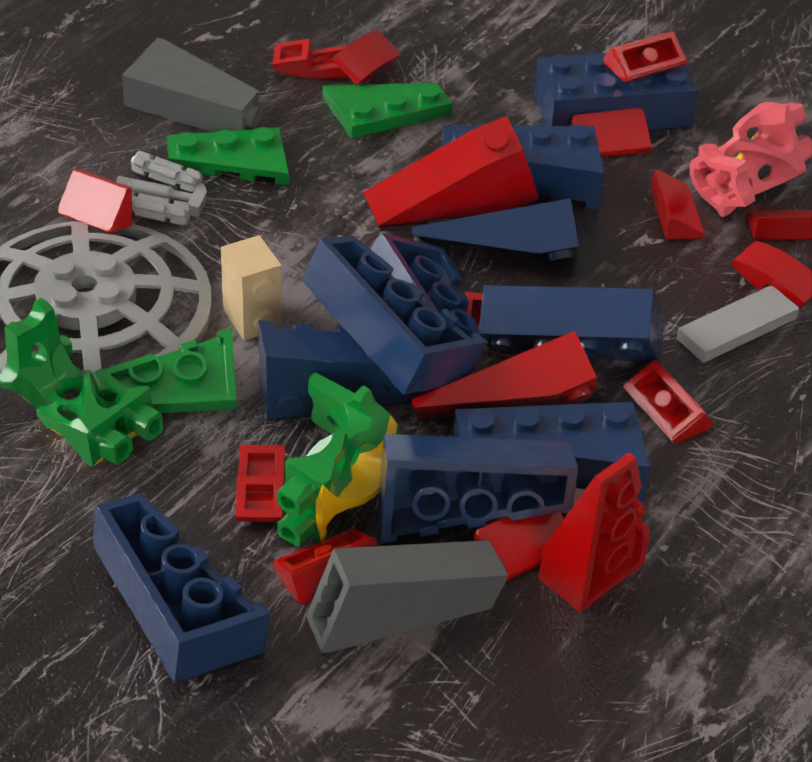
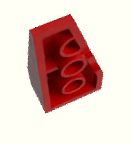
M507 115L467 132L363 191L379 228L425 224L428 220L465 218L520 208L539 200L523 148Z
M573 331L414 398L411 401L418 420L455 416V409L562 405L565 403L581 404L591 398V392L596 390L597 376L576 332Z
M627 453L592 479L541 550L540 555L542 558L539 580L578 612H582L644 565L650 530L649 526L641 520V517L646 513L645 504L637 498L642 486L637 458L630 453Z

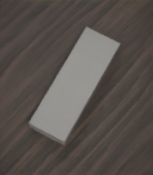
M770 285L679 327L676 339L701 362L705 363L797 319L799 307L773 285Z

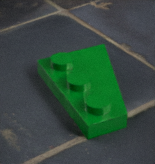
M438 83L323 86L324 101L351 139L452 115L453 103Z
M259 127L235 131L219 130L217 132L205 133L184 132L176 135H166L169 161L185 166V171L187 168L200 171L202 175L216 176L222 171L240 173V180L255 181L256 176L275 178V184L289 186V173L279 127Z
M232 328L219 331L216 338L198 344L195 340L180 344V350L157 357L149 354L104 369L129 388L147 385L151 392L152 407L160 413L237 409ZM108 397L103 398L106 401L114 400L113 398Z

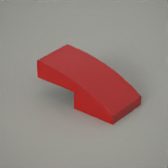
M375 29L346 46L332 58V61L356 85L371 80L380 69L392 65L400 57L401 53L378 29Z
M310 39L275 44L272 65L275 71L297 77L312 79L347 78L348 76L332 61V58L348 45L313 50Z
M755 241L731 263L758 291L768 284L773 285L799 309L812 298V271L792 256L775 247Z
M239 445L236 521L278 522L283 518V510L277 503V491L284 485L285 445Z

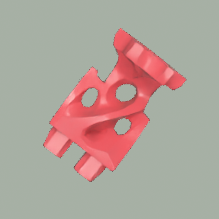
M792 102L787 104L761 103L738 121L733 127V137L721 147H717V144H703L699 146V155L692 159L689 165L690 176L697 192L717 210L719 216L725 217L736 207H745L756 200L754 195L789 181L807 171L805 161L812 157V139L806 135L797 137L795 127L804 123L807 118L803 105ZM757 127L758 131L749 140L747 131L749 128ZM739 152V155L733 158V155ZM764 165H769L771 167L769 174L763 179H759V169Z

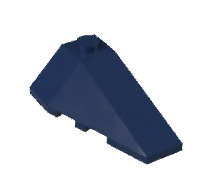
M381 233L371 247V250L394 267L391 275L408 283L413 282L425 292L422 300L440 313L441 310L446 308L459 319L456 327L469 337L475 332L480 335L475 319L465 311L469 304L468 297L459 292L458 289L462 283L461 275L444 249Z

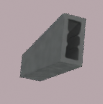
M157 38L122 74L124 106L211 132L256 129L261 122L262 108L259 107V90L164 39Z
M490 540L333 549L306 617L321 653H330L492 609L502 587L505 585L508 574L504 563L499 559Z

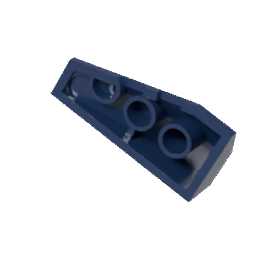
M571 198L411 227L413 236L420 239L536 256L548 255L549 261L572 258L571 250L579 249Z

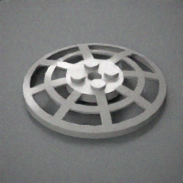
M72 221L32 230L0 246V262L2 260L11 262L0 277V316L3 322L8 325L11 322L21 321L14 312L10 302L34 297L35 301L39 298L46 300L54 308L58 327L80 330L81 338L69 339L72 342L73 353H82L84 370H90L94 373L101 369L100 351L126 345L146 333L165 347L162 351L155 354L158 357L180 350V344L195 340L197 344L200 343L208 330L212 316V290L207 273L198 259L187 248L165 234L135 224L115 232H106L80 221ZM112 234L126 235V236L138 238V239H141V240L134 241V240L129 239V238H125V237H121V236H117V235H112ZM44 241V242H42V243H40V244H37V245L31 247L30 249H28V250H26V251H25V250H21V249L26 248V247H28V246H30V245H33V244H35V243H37V242ZM89 242L112 243L124 248L110 255L103 252L90 251ZM73 243V253L60 256L54 260L38 255L51 248ZM163 247L178 256L193 270L197 280L172 276L165 261L152 249ZM142 255L154 266L158 275L134 274L127 263ZM23 265L39 270L34 283L10 288L13 277ZM83 288L93 289L89 292H78V290ZM136 288L161 289L157 302L148 313L135 304ZM174 290L199 294V302L194 317L186 330L177 337L160 322L171 306ZM123 317L135 323L119 332L98 337L99 328L114 324ZM6 349L2 354L0 353V374L7 361ZM73 390L66 396H79L80 392Z

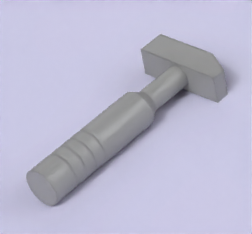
M118 176L116 183L130 187L132 192H135V195L142 193L187 202L191 205V216L195 217L200 216L207 201V190L202 183L197 184L192 194L174 190L171 186Z

